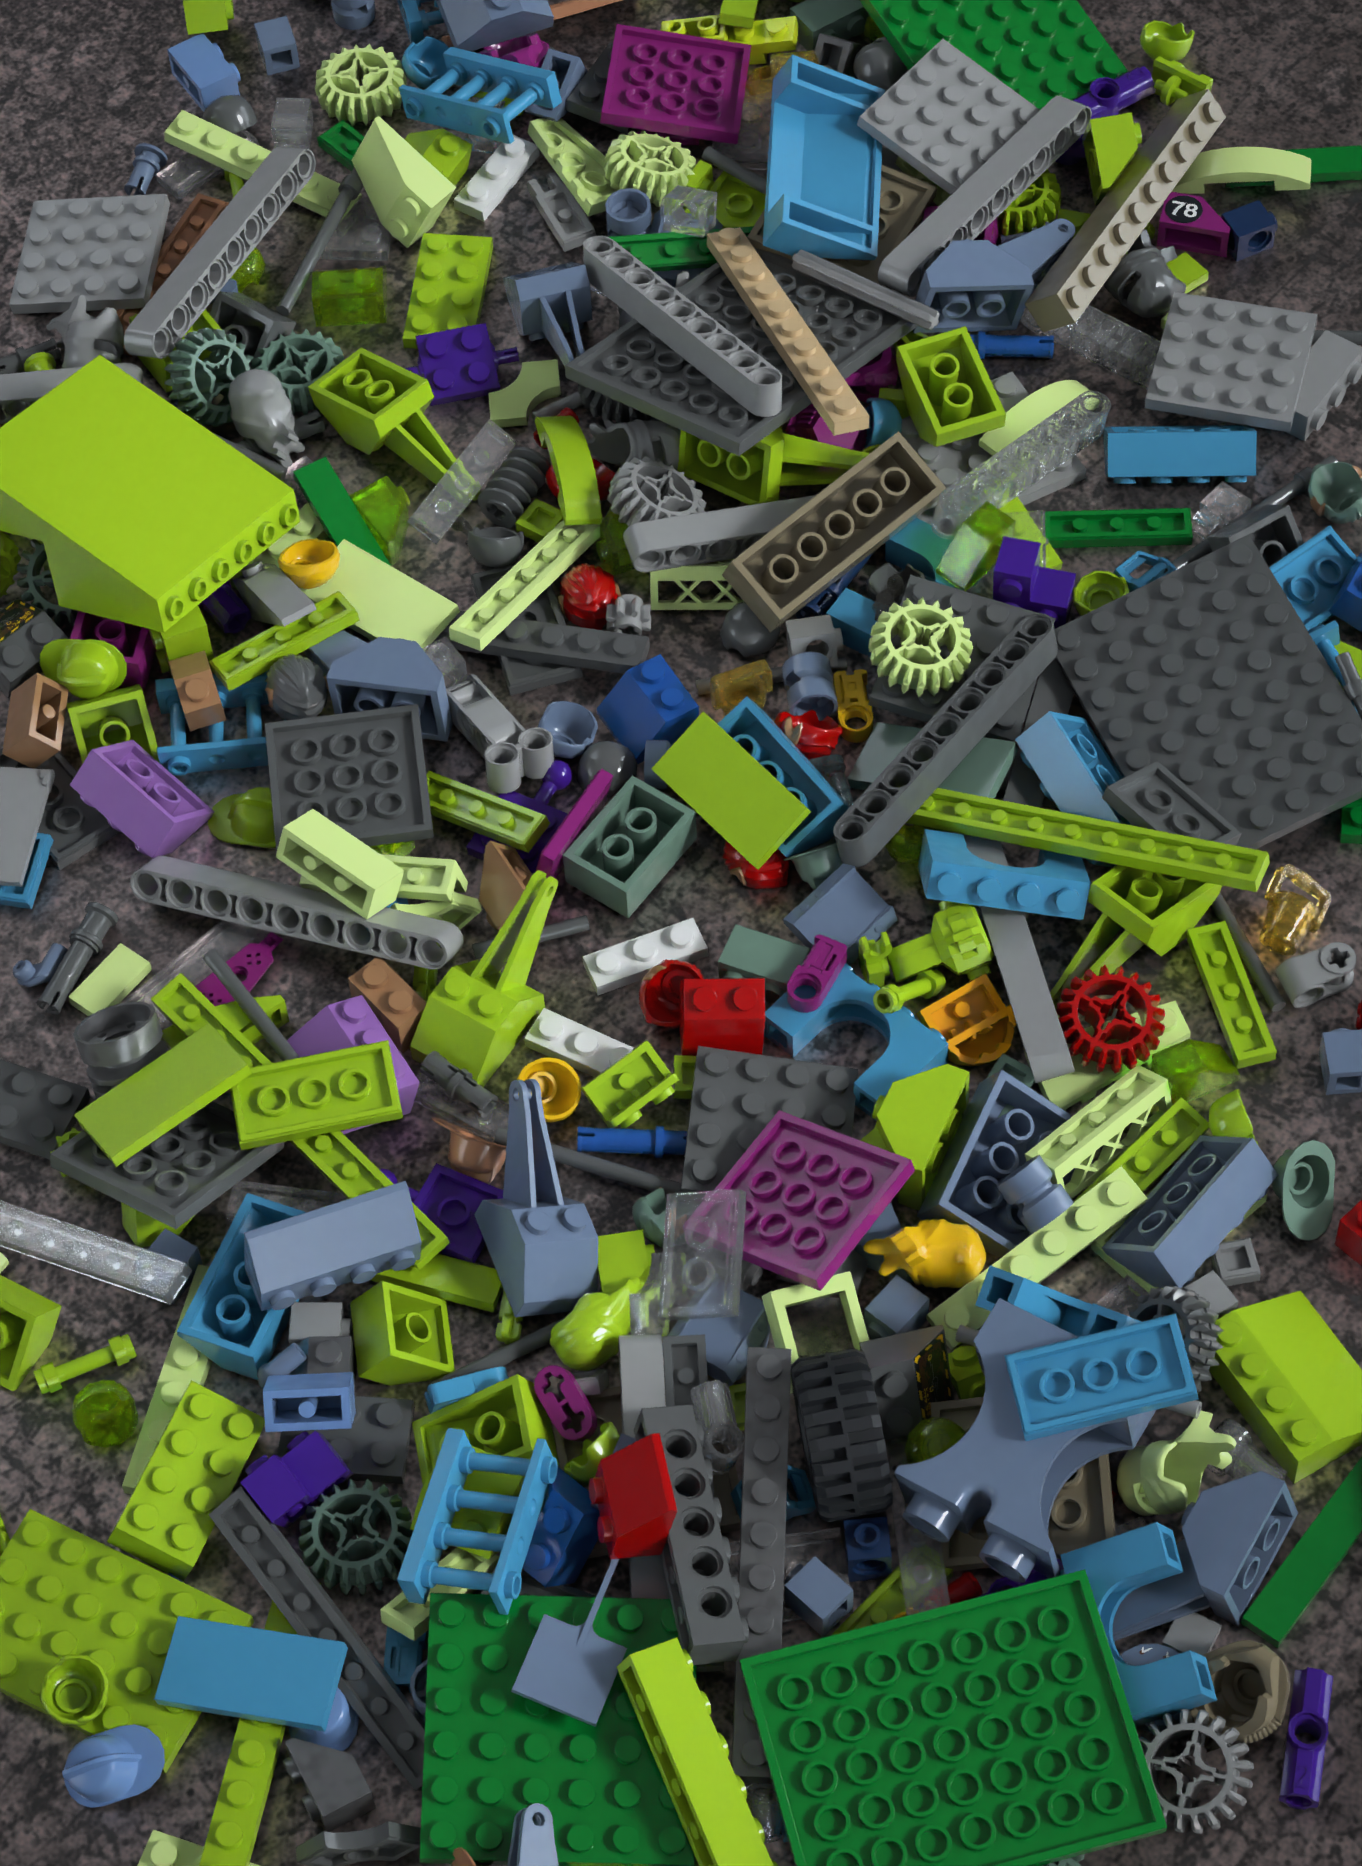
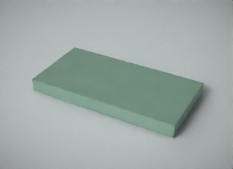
M877 722L847 778L850 788L866 790L922 728ZM983 737L938 788L995 799L1018 752L1016 743L1014 741Z

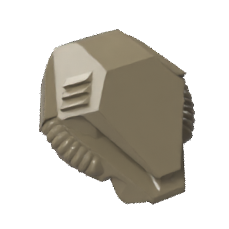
M1241 1640L1202 1655L1207 1659L1217 1701L1193 1708L1191 1711L1193 1723H1195L1199 1710H1205L1209 1713L1208 1726L1213 1719L1220 1716L1226 1721L1221 1734L1234 1727L1240 1733L1235 1741L1246 1744L1263 1740L1264 1737H1268V1734L1271 1735L1273 1731L1277 1730V1727L1283 1724L1290 1693V1675L1283 1660L1269 1647L1253 1640ZM1188 1735V1739H1189L1190 1741H1191L1192 1735ZM1206 1737L1204 1747L1207 1748V1752L1220 1748L1215 1740Z

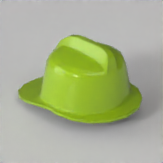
M52 640L43 647L40 653V666L44 675L65 686L72 695L78 698L92 699L101 696L103 693L113 691L122 685L127 675V663L123 654L114 645L103 640Z
M256 787L249 789L245 793L233 794L222 798L213 806L212 810L215 813L208 820V827L212 835L218 840L230 844L276 848L270 788Z

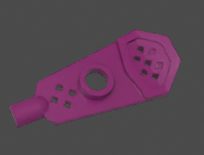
M270 932L260 943H249L226 961L235 975L241 974L246 976V980L242 984L249 993L274 962L272 951L283 941L282 938L273 932ZM211 973L195 986L214 1006L235 1001L214 973Z

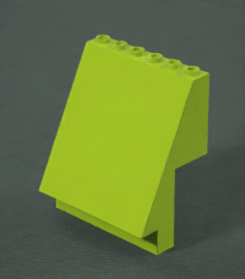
M98 355L0 427V531L43 541L58 604L61 607L166 632L300 522L293 488L101 355Z

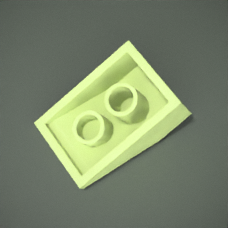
M379 116L372 122L351 160L381 224L406 248H409L423 236V233L428 232L433 227L456 189L446 177Z

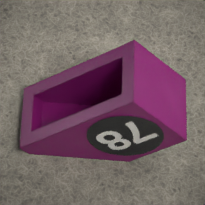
M1171 192L1163 204L1159 220L1157 246L1166 248L1174 246L1178 250L1227 257L1230 227L1203 197Z

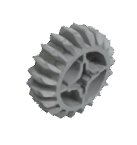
M646 456L642 460L634 457L630 462H625L618 469L610 482L608 489L610 494L607 499L612 504L611 511L619 515L618 521L626 523L628 526L643 521L705 512L704 509L707 503L701 498L703 492L694 488L695 481L688 480L684 476L685 472H678L674 469L673 464L670 466L663 464L659 458L653 462Z
M1188 1709L1181 1710L1180 1724H1177L1175 1718L1170 1713H1166L1163 1715L1167 1727L1165 1730L1162 1731L1155 1723H1151L1148 1726L1150 1732L1156 1736L1152 1742L1144 1737H1139L1141 1746L1147 1749L1145 1759L1166 1824L1168 1825L1175 1816V1831L1184 1833L1188 1821L1191 1820L1193 1832L1202 1834L1204 1829L1203 1819L1206 1818L1211 1828L1217 1830L1221 1826L1216 1814L1222 1812L1226 1818L1233 1820L1236 1815L1228 1807L1229 1803L1233 1800L1237 1804L1245 1806L1247 1802L1242 1795L1236 1792L1238 1787L1251 1789L1253 1786L1251 1780L1240 1777V1772H1248L1254 1769L1253 1763L1248 1760H1238V1757L1245 1755L1249 1751V1747L1246 1743L1231 1745L1240 1733L1236 1728L1232 1727L1221 1734L1226 1721L1220 1716L1213 1719L1208 1726L1209 1713L1205 1710H1199L1195 1723H1193L1191 1712ZM1192 1735L1191 1741H1187L1184 1751L1179 1756L1161 1757L1165 1749L1172 1742L1181 1737ZM1206 1737L1215 1740L1222 1749L1226 1760L1227 1772L1208 1765L1206 1760L1207 1748L1204 1747ZM1195 1760V1765L1212 1776L1200 1774L1198 1779L1193 1776L1194 1781L1189 1782L1187 1776L1172 1767L1183 1768L1185 1764L1191 1766L1190 1761ZM1157 1771L1165 1772L1175 1777L1177 1781L1176 1794L1179 1795L1177 1806L1171 1804L1163 1795L1158 1783ZM1207 1785H1223L1221 1791L1213 1800L1200 1807L1192 1808L1193 1801H1197V1796L1203 1787Z

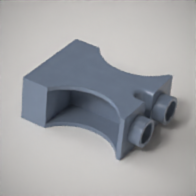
M999 1298L973 1341L982 1373L985 1377L983 1403L975 1422L968 1432L945 1452L922 1462L898 1465L894 1473L904 1501L908 1504L903 1512V1517L910 1525L923 1534L946 1543L951 1538L955 1529L968 1534L975 1521L982 1516H986L983 1522L988 1539L979 1553L980 1559L999 1574L1013 1581L1024 1583L1032 1569L1048 1578L1060 1576L1059 1565L1053 1544L1049 1539L1048 1531L1054 1501L1066 1481L1082 1466L1100 1456L1121 1450L1134 1449L1156 1410L1025 1441L1004 1355L1078 1337Z

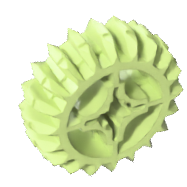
M370 43L365 48H359L355 44L354 49L347 50L342 47L340 54L331 53L329 60L322 61L321 69L317 70L315 91L322 110H326L329 117H336L339 122L349 120L352 126L357 122H364L367 126L368 121L383 115L392 117L393 110L400 109L402 98L399 87L407 85V77L404 74L401 61L396 60L393 52L386 53L383 47L373 50Z
M630 131L628 135L619 134L618 139L612 140L611 146L608 147L604 159L605 179L611 182L610 187L613 189H638L644 192L649 197L650 203L657 207H660L662 203L668 206L669 202L672 203L677 199L678 194L682 196L687 194V175L695 174L692 169L696 166V158L690 155L691 151L689 149L681 148L680 142L670 141L669 136L664 138L658 136L657 132L651 135L645 131H642L640 134Z
M922 596L917 604H913L906 598L903 601L902 607L893 602L888 612L882 611L878 621L872 626L870 633L872 637L869 640L868 648L869 652H871V665L878 666V677L889 676V687L898 683L902 685L901 690L903 694L909 688L916 689L919 698L923 694L924 689H928L935 696L940 687L948 691L952 687L953 681L959 683L963 678L964 671L970 665L973 645L969 641L971 637L970 629L963 628V616L952 618V606L942 610L939 608L938 600L932 605H927ZM898 634L901 638V647L895 649L891 639ZM944 644L950 653L946 659H943L940 655V647Z

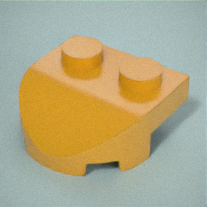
M986 973L916 1013L919 1021L928 1029H936L945 1037L946 1042L949 1043L948 1061L957 1065L980 1066L988 1064L1001 1057L1012 1045L1014 1027L1016 1026L1011 1004L1007 1007L1005 1006Z

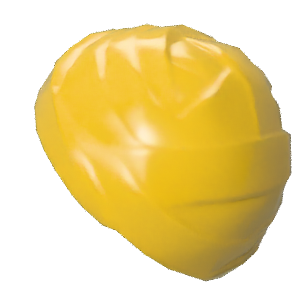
M306 539L293 543L283 550L278 558V564L281 571L299 588L312 589L327 583L334 576L339 567L340 553L336 545L331 541Z
M551 1057L539 1058L528 1063L518 1075L517 1080L536 1079L538 1081L546 1122L564 1120L578 1107L581 1100V1081L574 1068L565 1061Z

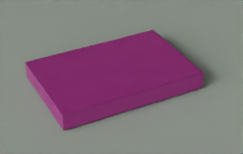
M603 769L598 770L542 850L536 871L540 870L546 873V879L549 876L558 877L564 868L563 854L603 810L613 779V775Z

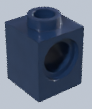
M1259 200L1221 215V218L1230 227L1228 251L1236 262L1274 247L1275 231L1278 229L1277 220L1271 211H1267Z
M887 1516L844 1520V1550L848 1582L886 1579L892 1573V1554Z

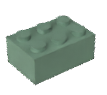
M632 775L563 854L565 882L629 918L697 839L696 812Z

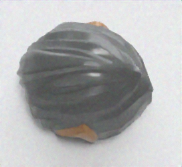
M288 654L273 663L270 670L266 673L268 677L265 679L267 682L265 691L268 695L269 706L281 718L294 720L316 717L326 706L329 692L326 676L323 675L322 668L308 658L301 655Z

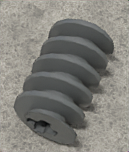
M527 447L512 449L507 459L502 462L500 469L495 472L493 479L488 482L478 497V505L482 513L499 527H514L516 519L520 518L524 508L530 505L531 498L537 495L538 488L544 485L546 471L551 466L550 462L541 453Z

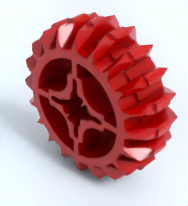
M1104 965L1100 968L1099 976L1090 968L1085 971L1084 980L1075 976L1070 983L1071 989L1065 988L1061 993L1060 998L1063 1002L1057 1003L1056 1012L1060 1016L1058 1019L1066 1043L1072 1044L1069 1048L1070 1056L1073 1057L1081 1053L1083 1055L1081 1061L1083 1067L1089 1065L1091 1060L1097 1062L1096 1070L1098 1073L1104 1070L1105 1064H1110L1112 1071L1116 1074L1120 1072L1122 1062L1128 1069L1132 1070L1137 1064V1059L1143 1062L1147 1061L1150 1056L1149 1050L1154 1051L1158 1048L1160 1043L1158 1037L1162 1036L1165 1030L1164 1024L1160 1023L1165 1017V1011L1162 1008H1157L1161 1001L1160 994L1148 995L1152 987L1150 981L1141 985L1137 984L1138 973L1131 974L1130 978L1124 977L1122 966L1116 969L1115 974H1110L1108 968ZM1113 995L1110 999H1101L1096 996ZM1127 1002L1137 1011L1142 1026L1136 1023V1018L1131 1016L1126 1010ZM1118 1009L1115 1018L1111 1023L1108 1022L1106 1028L1102 1030L1105 1020ZM1078 1013L1085 1016L1084 1020L1092 1025L1094 1029L1092 1037L1082 1027ZM1111 1039H1118L1125 1043L1107 1044L1106 1042Z

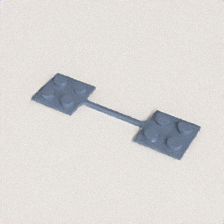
M621 1433L613 1453L636 1442V1439ZM669 1453L670 1455H672V1456H674V1457H676V1458H681V1457H678V1456H676V1455H674V1454ZM677 1491L679 1494L683 1496H690V1494H688L685 1491ZM591 1503V1507L599 1510L598 1504ZM619 1559L611 1560L588 1618L583 1624L574 1626L546 1614L543 1615L511 1692L589 1725L596 1726L618 1670L616 1667L622 1662L627 1648L599 1637L593 1630V1621Z

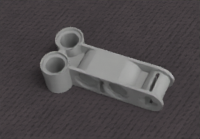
M470 674L465 681L446 688L453 724L485 759L486 779L489 789L496 793H510L519 788L521 777L523 776L532 779L544 778L547 770L554 762L553 736L548 730L540 727L525 729L475 674Z

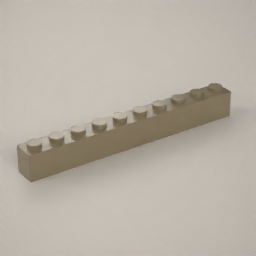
M1209 89L1175 101L1025 302V306L1043 332L1077 322L1226 118L1220 104L1215 100Z

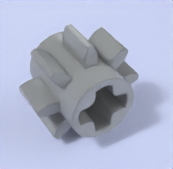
M624 594L619 596L615 601V605L607 604V630L639 636L642 635V630L650 631V604L643 605V600L637 595Z

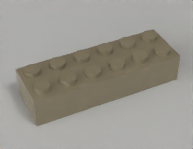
M898 431L732 560L722 576L771 633L935 504L947 488Z

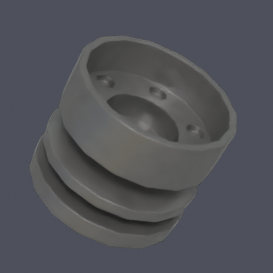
M145 1002L116 1004L90 1015L75 1028L73 1036L84 1064L88 1065L86 1072L97 1099L168 1051L166 1043L161 1041L163 1032L152 1005Z

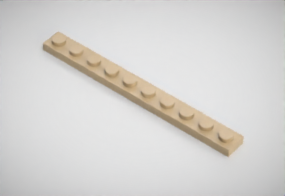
M740 227L724 228L719 232L708 233V249L833 435L869 429V414Z

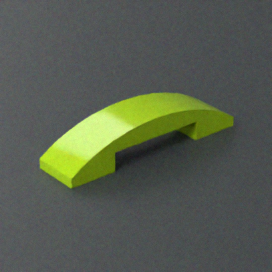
M572 416L536 417L535 425L542 448H548L559 485L557 500L564 524H601L602 513L595 469L587 441L578 422Z

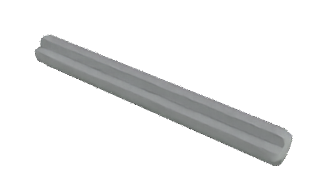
M799 250L792 257V267L796 271L926 330H932L934 326L939 324L938 318L940 313L927 305L805 250Z

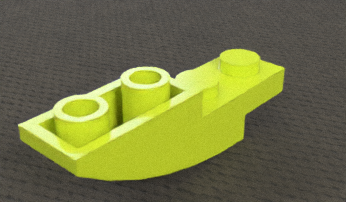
M719 15L662 21L660 31L751 45L749 65L766 64L768 53L796 50L799 30L796 16L756 20L753 22L752 29L721 25L718 23Z

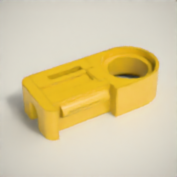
M864 669L854 670L853 675H847L846 671H837L833 675V685L835 686L838 701L837 720L843 732L841 736L849 742H863L869 738L873 730L872 706L868 705L866 689L867 671ZM853 717L862 718L866 721V725L860 729H852L845 723Z

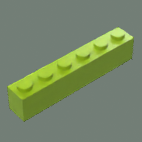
M676 1637L630 1654L616 1668L699 1866H778L775 1861L771 1860L764 1844L765 1833L760 1821L752 1816L746 1801L747 1790L740 1776L735 1775L730 1764L728 1744L724 1736L716 1731L711 1719L709 1699L697 1686L692 1674L694 1670L693 1662L687 1650L681 1648Z

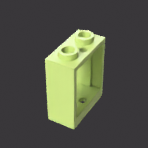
M850 1271L833 1275L821 1291L804 1284H798L770 1291L761 1296L775 1348L792 1349L791 1364L799 1356L786 1307L839 1294L854 1349L860 1350L859 1343L869 1341ZM790 1380V1394H793L792 1381Z

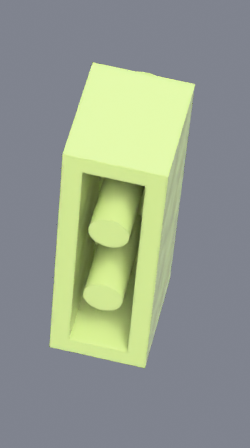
M311 809L283 827L276 853L277 859L366 920L396 901L404 873L403 869L314 809Z

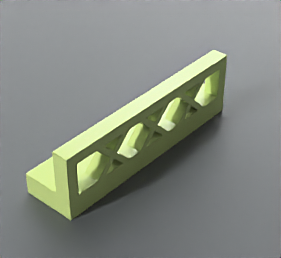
M734 559L650 572L651 610H731L737 603L744 602L730 591L732 586L729 583L725 586L721 582L727 581L722 574ZM658 581H674L684 591L675 600H659ZM683 581L693 582L689 586H687ZM701 581H712L721 591L712 600H702L693 589ZM687 595H689L693 600H683V599H684ZM724 595H727L731 600H720V599H721Z
M381 854L404 870L397 898L451 902L453 891L466 893L468 881L455 859ZM301 875L299 884L302 888L327 893Z
M1140 1065L1135 1066L1025 1153L1026 1162L1040 1155L1053 1173L1050 1180L1051 1183L1061 1184L1071 1199L1094 1182L1173 1106L1168 1079ZM1158 1102L1159 1111L1147 1119L1152 1106ZM1132 1122L1127 1136L1119 1142L1124 1128ZM1103 1146L1099 1158L1091 1164L1096 1150ZM1075 1168L1070 1182L1064 1186L1063 1177Z

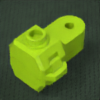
M941 901L938 903L940 911L935 913L933 917L931 933L892 948L887 959L896 982L918 976L922 971L933 970L941 966L946 967L958 977L967 975L969 981H973L985 973L987 975L992 973L989 965L992 964L994 954L974 905Z

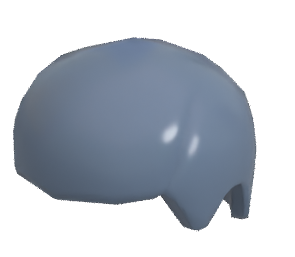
M558 701L548 704L537 727L548 730L553 736L554 756L574 759L583 755L586 749L592 745L598 729V723L592 712L582 705L569 701Z

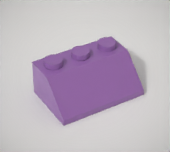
M134 740L92 749L70 783V786L80 794V798L85 804L96 808L107 818V822L112 828L123 832L135 843V848L140 853L151 858L173 853L215 813Z
M362 995L327 1005L287 1040L299 1057L388 1040L403 1115L411 1113L420 1082ZM371 1125L341 1130V1132L346 1134Z

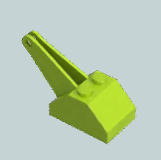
M966 326L931 337L921 332L913 333L912 330L893 344L896 351V362L906 407L920 438L938 447L1005 426L1006 412Z
M361 347L308 386L315 406L347 444L368 455L385 444L444 490L463 508L468 507L471 504V500L475 501L480 495L478 486L466 473L423 414L434 399L427 379Z
M780 426L738 456L681 430L677 471L685 472L684 476L748 505L778 501L780 486L831 484L870 453L785 434Z
M1117 865L1092 882L1087 901L1102 912V914L1050 992L1055 1009L1057 1003L1063 1002L1060 998L1063 989H1071L1070 983L1075 976L1084 980V973L1089 968L1099 976L1100 968L1106 965L1109 973L1112 974L1144 944L1160 956H1163L1186 939L1187 929L1196 926L1218 897L1222 885ZM1121 927L1125 929V931L1116 939V941L1096 961V959L1107 947V945L1114 938V936L1118 933Z
M540 870L536 871L482 959L453 966L429 995L412 1039L410 1050L413 1060L422 1064L431 1052L437 1051L455 1067H458L460 1070L466 1069L472 1073V1079L484 1088L539 1016L543 1008H545L544 994L525 984L551 902L558 887V880L549 876L546 879V873ZM508 959L503 972H501L506 960Z
M944 1064L893 1082L887 1095H880L877 1099L872 1118L877 1119L876 1125L860 1141L912 1160L915 1171L895 1196L899 1204L918 1211L920 1210L962 1121V1113L969 1104V1071Z

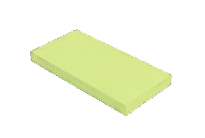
M345 539L337 546L340 560L339 567L334 576L320 587L312 589L299 588L314 604L340 591L355 608L360 620L349 626V628L371 641L378 637L416 641L424 651L460 612L456 603Z

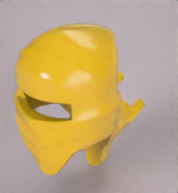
M945 1219L921 1220L915 1227H903L885 1238L869 1240L863 1246V1250L868 1254L884 1256V1261L879 1269L880 1275L889 1276L896 1270L904 1269L910 1275L915 1285L919 1286L922 1284L926 1288H962L982 1272L986 1262L985 1248L978 1233L969 1225L955 1224Z

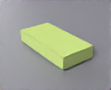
M120 943L68 996L69 1002L87 1016L107 1007L120 1004L152 970L151 964Z

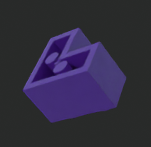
M1003 536L994 568L992 599L1056 618L1054 629L1066 624L1073 604V588L1076 583V573L1039 567L1041 543Z
M316 1430L311 1434L304 1431L296 1436L287 1445L289 1452L282 1458L274 1454L270 1458L263 1455L255 1460L245 1470L248 1476L240 1482L273 1524L286 1529L305 1514L307 1506H315L317 1504L320 1494L325 1496L330 1494L333 1483L339 1486L353 1475V1472L323 1434Z

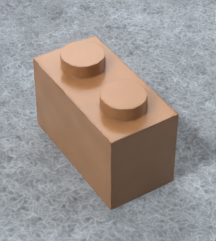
M37 672L11 691L3 755L35 769L61 750L69 691L65 686Z
M376 957L348 978L351 998L359 995L364 997L395 1046L404 1053L410 1048L427 1002L382 958Z

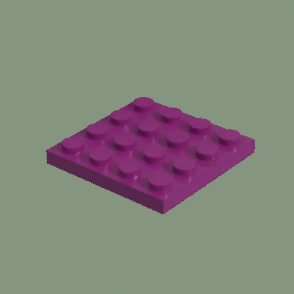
M617 24L600 123L711 140L719 143L738 144L751 45Z
M779 1110L684 1226V1229L690 1239L821 1291L914 1173L915 1169L911 1159Z

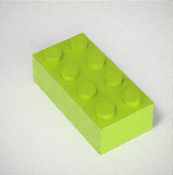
M191 1380L107 1542L168 1574L170 1572L178 1579L184 1581L193 1569L215 1525L209 1514L230 1496L265 1426L264 1417Z

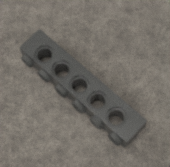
M692 1404L641 1408L634 1428L635 1439L638 1441L650 1434L660 1433L677 1507V1513L661 1553V1559L681 1648L687 1650L693 1665L737 1661L744 1643L748 1642L749 1627L746 1617L739 1614L737 1605L740 1598L739 1583L737 1577L731 1576L728 1563L731 1557L730 1543L726 1536L722 1537L719 1526L722 1510L719 1498L712 1495L710 1485L713 1480V1470L710 1459H704L702 1451L704 1443L702 1422L695 1420ZM668 1452H675L679 1454L682 1458H676L670 1455ZM677 1491H685L688 1494H690L691 1497L683 1496L679 1494ZM685 1529L694 1530L700 1536H693L689 1534ZM694 1569H702L709 1576L700 1575ZM703 1609H711L718 1614V1616L708 1615L704 1612Z

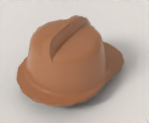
M432 1116L431 1120L450 1130L448 1159L452 1169L484 1183H491L504 1164L506 1146L490 1142L464 1128Z

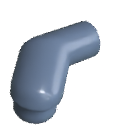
M53 943L42 962L33 965L29 960L17 962L13 967V975L17 978L18 984L30 988L49 982L68 949L61 944Z
M293 1342L273 1360L263 1364L258 1369V1383L262 1389L268 1376L289 1375L307 1359L305 1353L296 1343Z

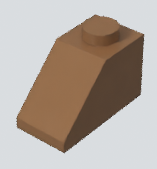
M205 650L168 661L190 731L226 721L227 719Z
M490 840L485 846L479 902L487 912L486 919L489 924L499 931L519 901L532 877V873L514 847Z

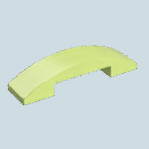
M1229 147L1200 152L1172 192L1205 194V184L1259 181H1274L1275 191L1311 189V158L1290 151L1266 147Z
M1063 380L1049 384L1030 394L1007 411L1005 426L987 431L980 438L978 445L1006 465L1030 450L1031 441L1034 437L1070 415L1079 420L1100 407L1103 399L1077 380Z

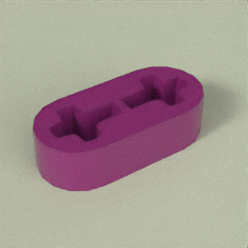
M549 1365L540 1370L534 1380V1389L556 1430L562 1437L574 1442H583L585 1439H589L597 1428V1417L573 1374L557 1365ZM551 1376L558 1379L564 1378V1382L560 1385V1390L565 1397L562 1401L557 1394L547 1392L546 1390L551 1386L549 1380ZM568 1407H571L572 1411L576 1414L585 1415V1418L580 1422L583 1428L580 1432L573 1428L568 1429L567 1427L572 1422L571 1416L567 1411Z

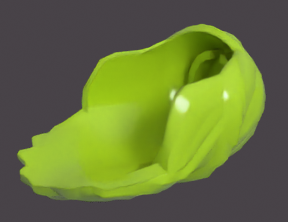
M635 1276L633 1281L629 1279L625 1286H622L611 1295L601 1292L584 1294L578 1300L571 1313L558 1322L551 1330L550 1345L555 1350L559 1359L572 1369L590 1371L617 1355L619 1352V1335H628L644 1312L645 1304L648 1300L646 1282L640 1281L639 1277Z

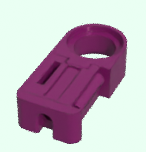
M820 934L814 937L812 949L801 966L797 965L787 983V1000L794 1010L808 1013L815 1011L821 1006L847 962V946ZM809 985L815 988L817 992L809 999H802L797 997L794 991L799 986Z

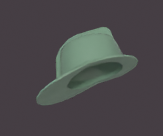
M834 836L823 844L803 851L796 856L783 859V861L791 860L800 878L804 882H808L814 890L843 864Z
M1311 1140L1301 1143L1294 1150L1287 1149L1284 1151L1283 1155L1278 1158L1273 1166L1279 1175L1271 1183L1274 1193L1282 1200L1283 1219L1288 1230L1295 1237L1306 1241L1318 1239L1326 1232L1332 1221L1334 1208L1335 1160L1332 1151L1325 1143Z

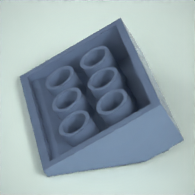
M1003 1070L983 1080L976 1089L917 1217L921 1220L945 1219L951 1223L969 1225L978 1233L985 1252L1002 1258L1032 1234L1028 1232L1017 1217L1018 1205H1009L995 1186L1018 1167L1026 1163L1025 1153L1070 1119L1072 1115ZM1006 1104L1015 1107L998 1118ZM1075 1168L1063 1177L1064 1186L1070 1182Z

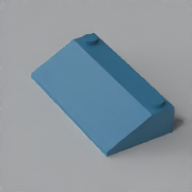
M793 54L775 75L772 85L763 246L791 256L797 254L799 250H805L820 258L875 260L877 258L883 144L857 126L860 115L885 93V89Z

